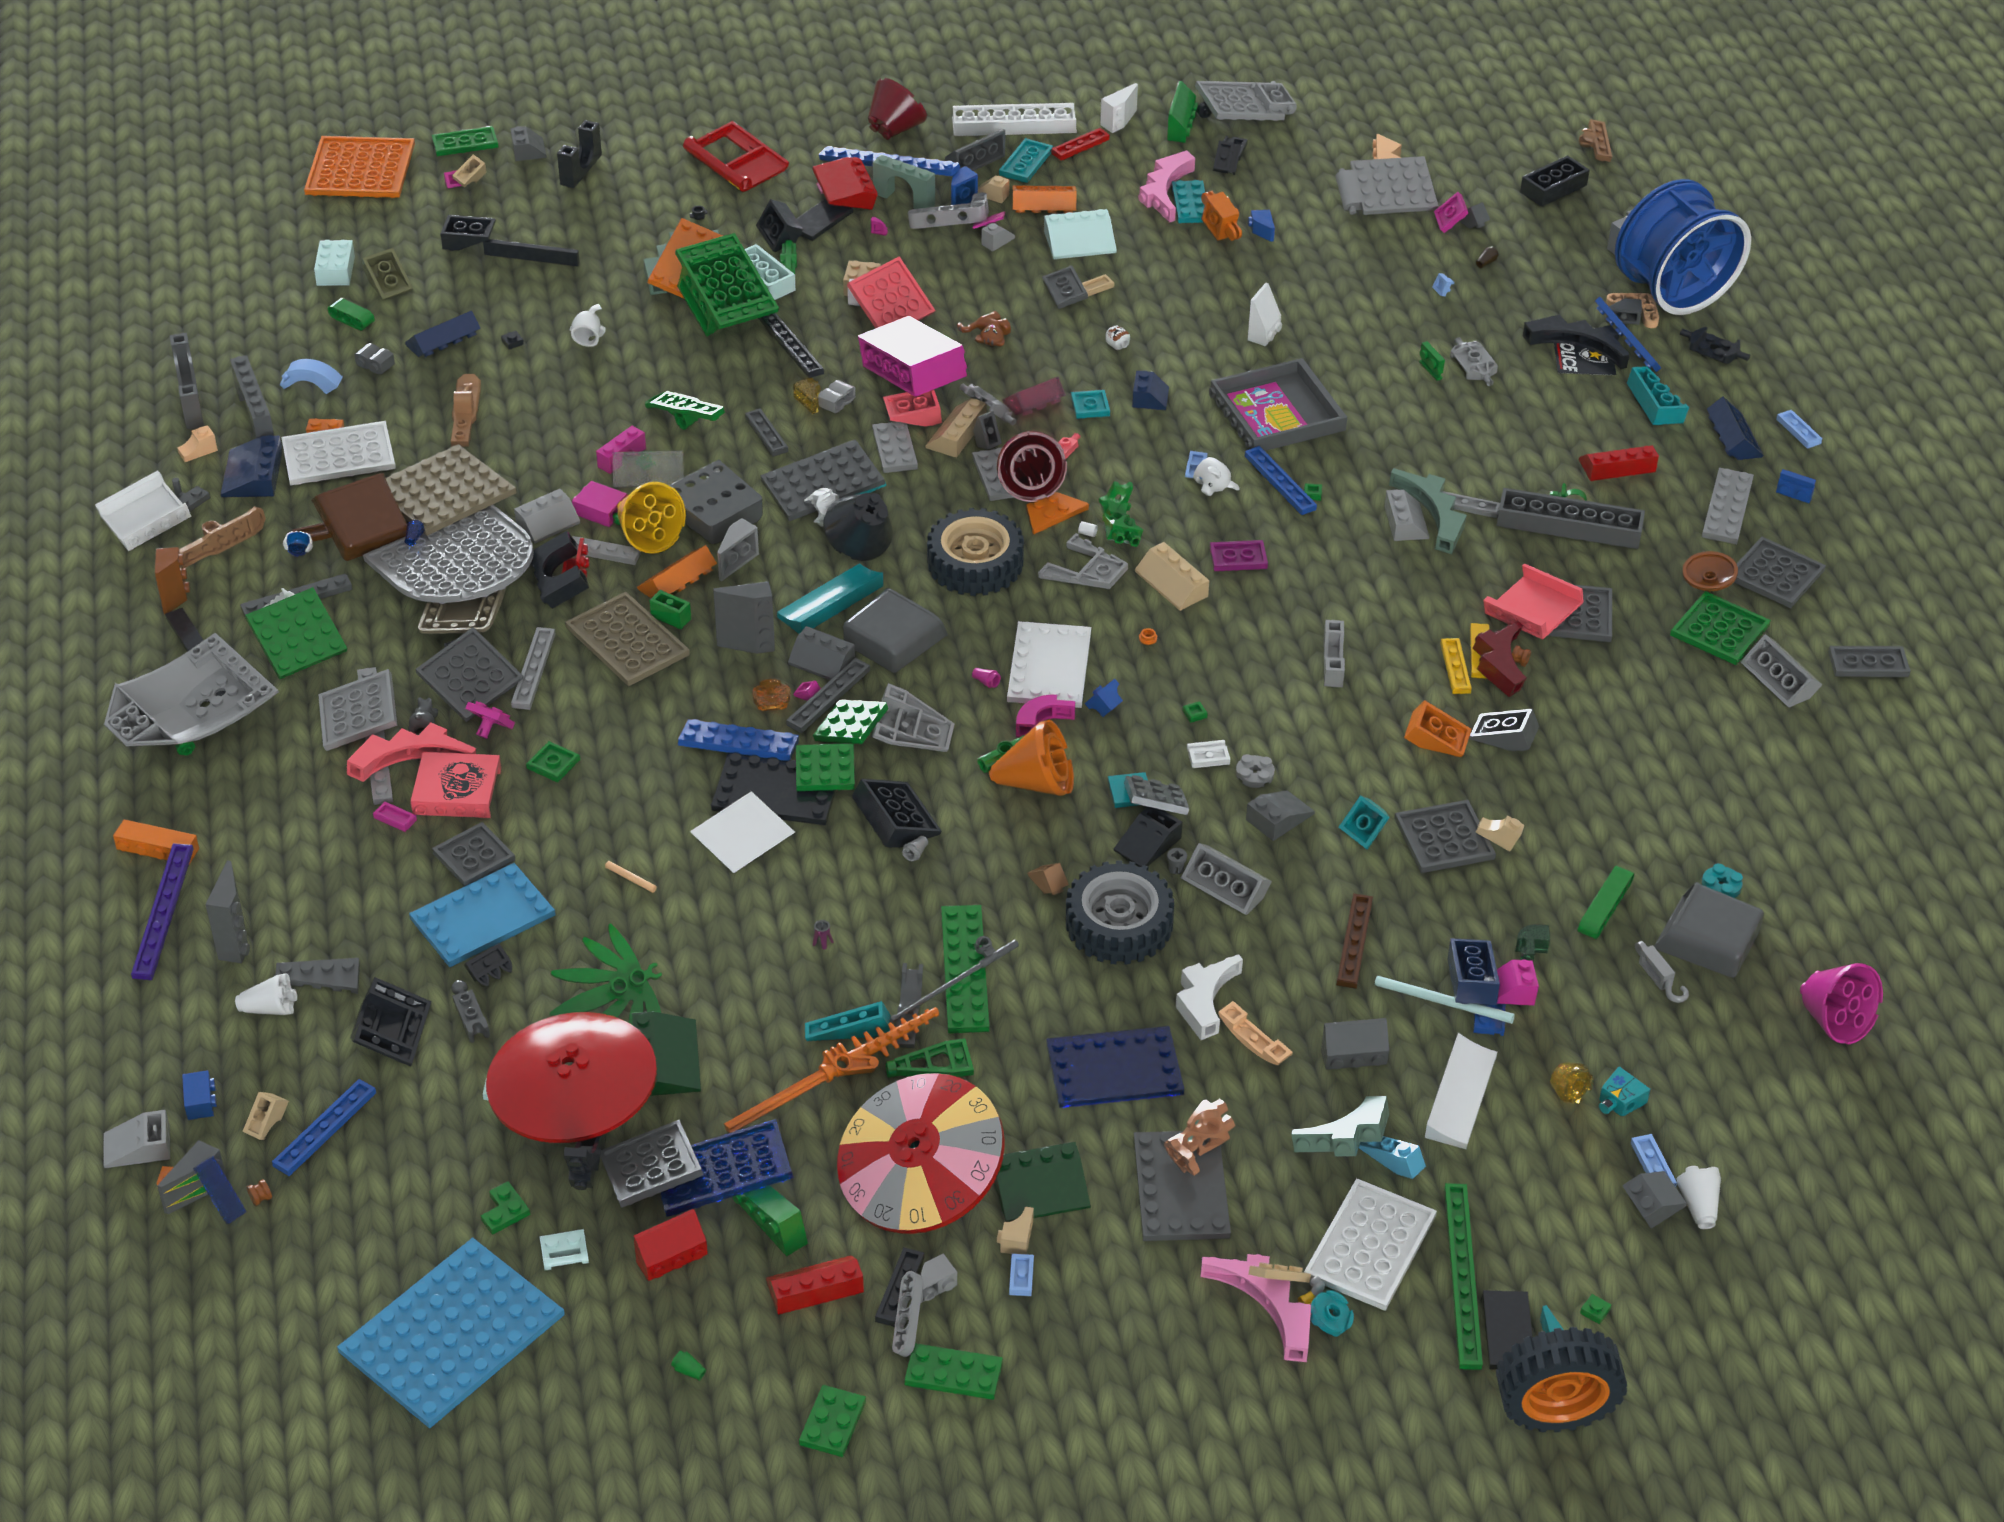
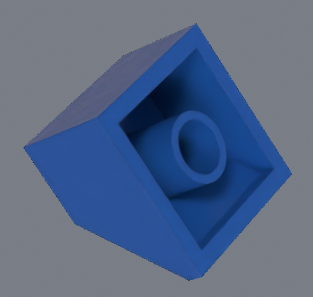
M967 166L960 168L952 177L951 205L971 203L973 195L978 193V174Z

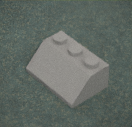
M561 489L514 509L516 523L528 533L534 544L580 524V519L570 498Z
M1404 489L1386 490L1384 507L1394 541L1429 539V533L1419 501Z

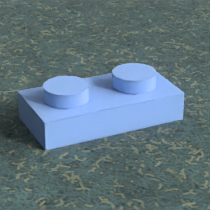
M1012 1254L1009 1295L1032 1296L1034 1255Z

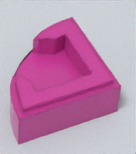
M876 217L871 218V233L886 236L888 234L886 225Z

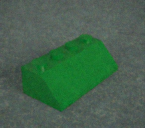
M1183 81L1178 83L1169 111L1167 140L1185 143L1187 137H1190L1199 103L1196 102V95Z

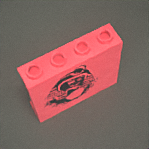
M423 752L411 797L412 813L430 816L490 818V803L497 774L501 773L500 755Z

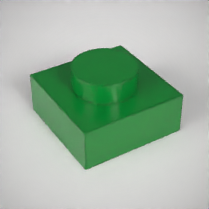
M1591 1294L1582 1306L1580 1314L1600 1325L1611 1310L1612 1304Z

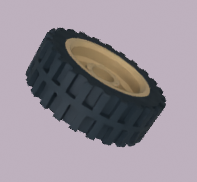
M969 508V511L960 509L957 510L956 514L949 513L946 514L945 519L940 518L937 520V525H933L931 532L928 533V570L931 572L934 580L938 579L940 586L946 585L947 590L951 592L956 590L958 594L970 593V596H976V593H982L984 596L988 595V592L991 591L997 593L1000 592L1001 587L1005 589L1009 587L1010 581L1015 582L1017 574L1021 575L1024 563V538L1020 527L1016 528V522L1014 520L1009 521V517L1005 514L1000 516L998 511L988 512L985 508H981V510Z

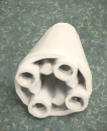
M285 973L276 975L241 992L240 995L236 996L235 1003L239 1012L288 1015L294 1012L293 1005L294 1001H297V992L291 988L290 977Z
M1689 1166L1685 1169V1173L1677 1177V1185L1688 1204L1687 1206L1695 1223L1698 1224V1228H1713L1716 1225L1715 1221L1718 1214L1721 1184L1719 1169L1717 1167L1699 1169L1698 1166Z

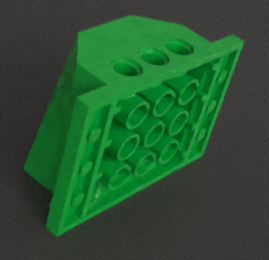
M735 233L676 249L675 255L682 265L677 287L706 337L719 329L779 311L777 303Z

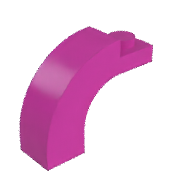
M1053 694L1039 696L1028 701L1017 714L1016 737L1026 735L1039 722L1047 719L1075 720V701L1057 700V695Z

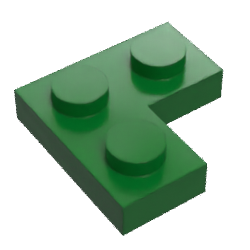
M507 1181L489 1191L490 1197L497 1207L482 1214L481 1221L493 1235L531 1214L528 1206Z

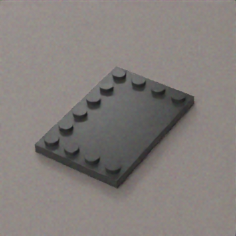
M1183 1131L1134 1132L1143 1241L1230 1239L1231 1230L1221 1145L1201 1156L1197 1154V1149L1193 1152L1200 1169L1199 1173L1194 1176L1189 1172L1183 1173L1164 1147V1143ZM1207 1138L1203 1142V1145L1207 1144L1210 1138Z

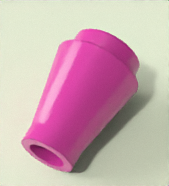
M975 668L972 672V677L988 688H995L1000 683L1001 676L996 670Z

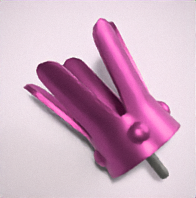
M826 920L815 922L813 946L816 945L817 939L820 936L822 949L825 950L827 948V935L831 943H834L830 934V924Z

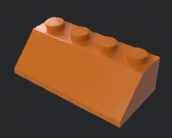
M705 545L685 555L637 586V588L650 598L659 590L672 595L674 591L678 593L685 589L686 583L690 582L692 584L699 580L700 574L706 575L713 571L712 567L717 562Z

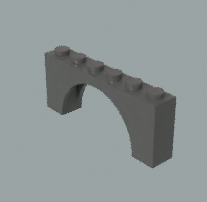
M187 333L169 335L186 428L196 429L204 427Z
M247 355L230 359L236 393L240 401L245 400L254 438L268 435L274 436L270 413Z

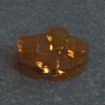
M778 679L763 680L759 682V686L753 688V701L761 711L785 709L790 701V688L786 683L785 685L781 684V680Z

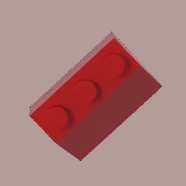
M694 1209L633 1236L636 1263L648 1281L660 1278L664 1274L674 1269H679L694 1260H699L708 1254L707 1241Z

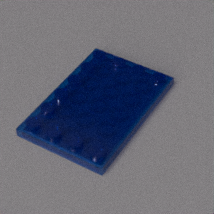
M1169 1026L1046 1039L1059 1108L1184 1095V1085Z
M770 1120L692 1144L691 1147L702 1169L703 1176L660 1193L664 1210L668 1217L794 1178L777 1120Z

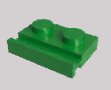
M1428 341L1423 342L1420 350L1422 360H1419V363L1436 381L1443 378L1441 374L1444 371L1445 359Z

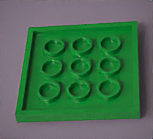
M314 587L245 615V619L279 680L342 654L348 649Z
M1705 591L1672 628L1670 636L1737 665L1770 626L1771 620Z

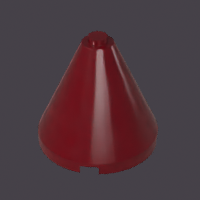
M1026 431L1017 434L1006 442L997 459L998 479L1003 488L1018 500L1036 502L1039 499L1048 498L1060 488L1065 479L1067 461L1064 450L1054 438L1043 432Z

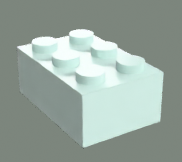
M324 240L319 242L314 268L317 286L350 285L355 259L353 240Z

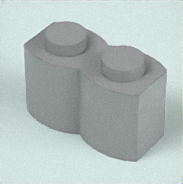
M840 380L834 381L829 385V388L819 393L818 406L833 413H838L845 405L854 400L855 387Z

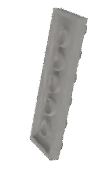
M1719 468L1702 533L1703 538L1737 545L1753 481V474Z

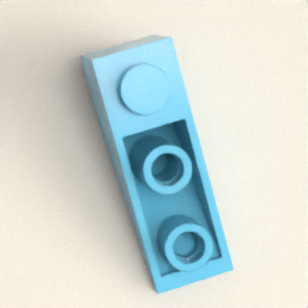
M1383 1136L1382 1142H1360L1359 1149L1397 1175L1413 1179L1426 1167L1418 1145Z

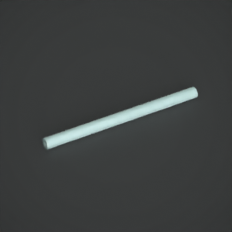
M1377 976L1375 980V986L1512 1024L1515 1014L1481 1004L1456 1003L1453 996Z

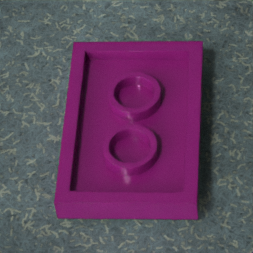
M1263 540L1210 542V553L1214 571L1268 569Z

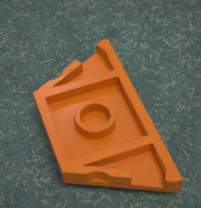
M1055 492L1048 498L1045 497L1036 502L1028 503L1026 510L1029 515L1032 533L1036 534L1089 510V504Z

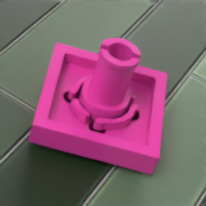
M478 701L475 704L467 703L465 709L482 718L476 735L487 739L493 724L513 729L515 722L510 720V715L503 713L502 710L495 707L491 709Z

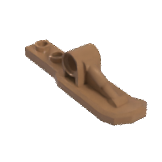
M463 374L457 379L452 412L454 424L451 447L458 444L461 447H469L472 424L477 419L481 392V380L475 374Z
M254 506L247 513L224 525H220L216 521L205 522L202 525L204 537L179 549L180 554L184 556L183 568L207 556L217 555L256 535L263 529L266 519L263 509Z

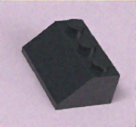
M772 199L769 200L756 224L773 252L781 250L782 244L786 240H792L793 243H796L803 231V228L787 204Z

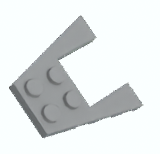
M1075 533L1067 541V548L1093 558L1079 573L1047 563L1038 572V575L1041 579L1110 589L1128 570V563L1113 554L1108 555L1104 552L1103 548H1096L1092 545L1091 541L1088 539L1083 540L1079 537V534Z

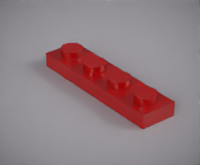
M1098 128L1052 148L1051 154L1061 161L1108 141L1110 134Z

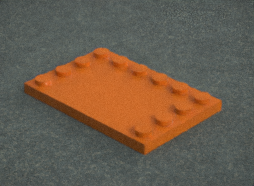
M681 218L647 283L684 298L677 287L682 265L675 255L676 249L722 237L723 235Z

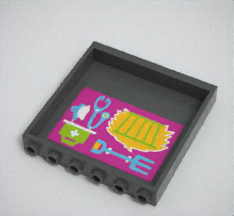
M1303 358L1211 380L1209 388L1210 397L1215 400L1217 407L1222 410L1225 418L1230 421L1231 426L1235 428L1238 436L1243 439L1246 447L1249 449L1260 446L1264 451L1346 431L1347 416Z

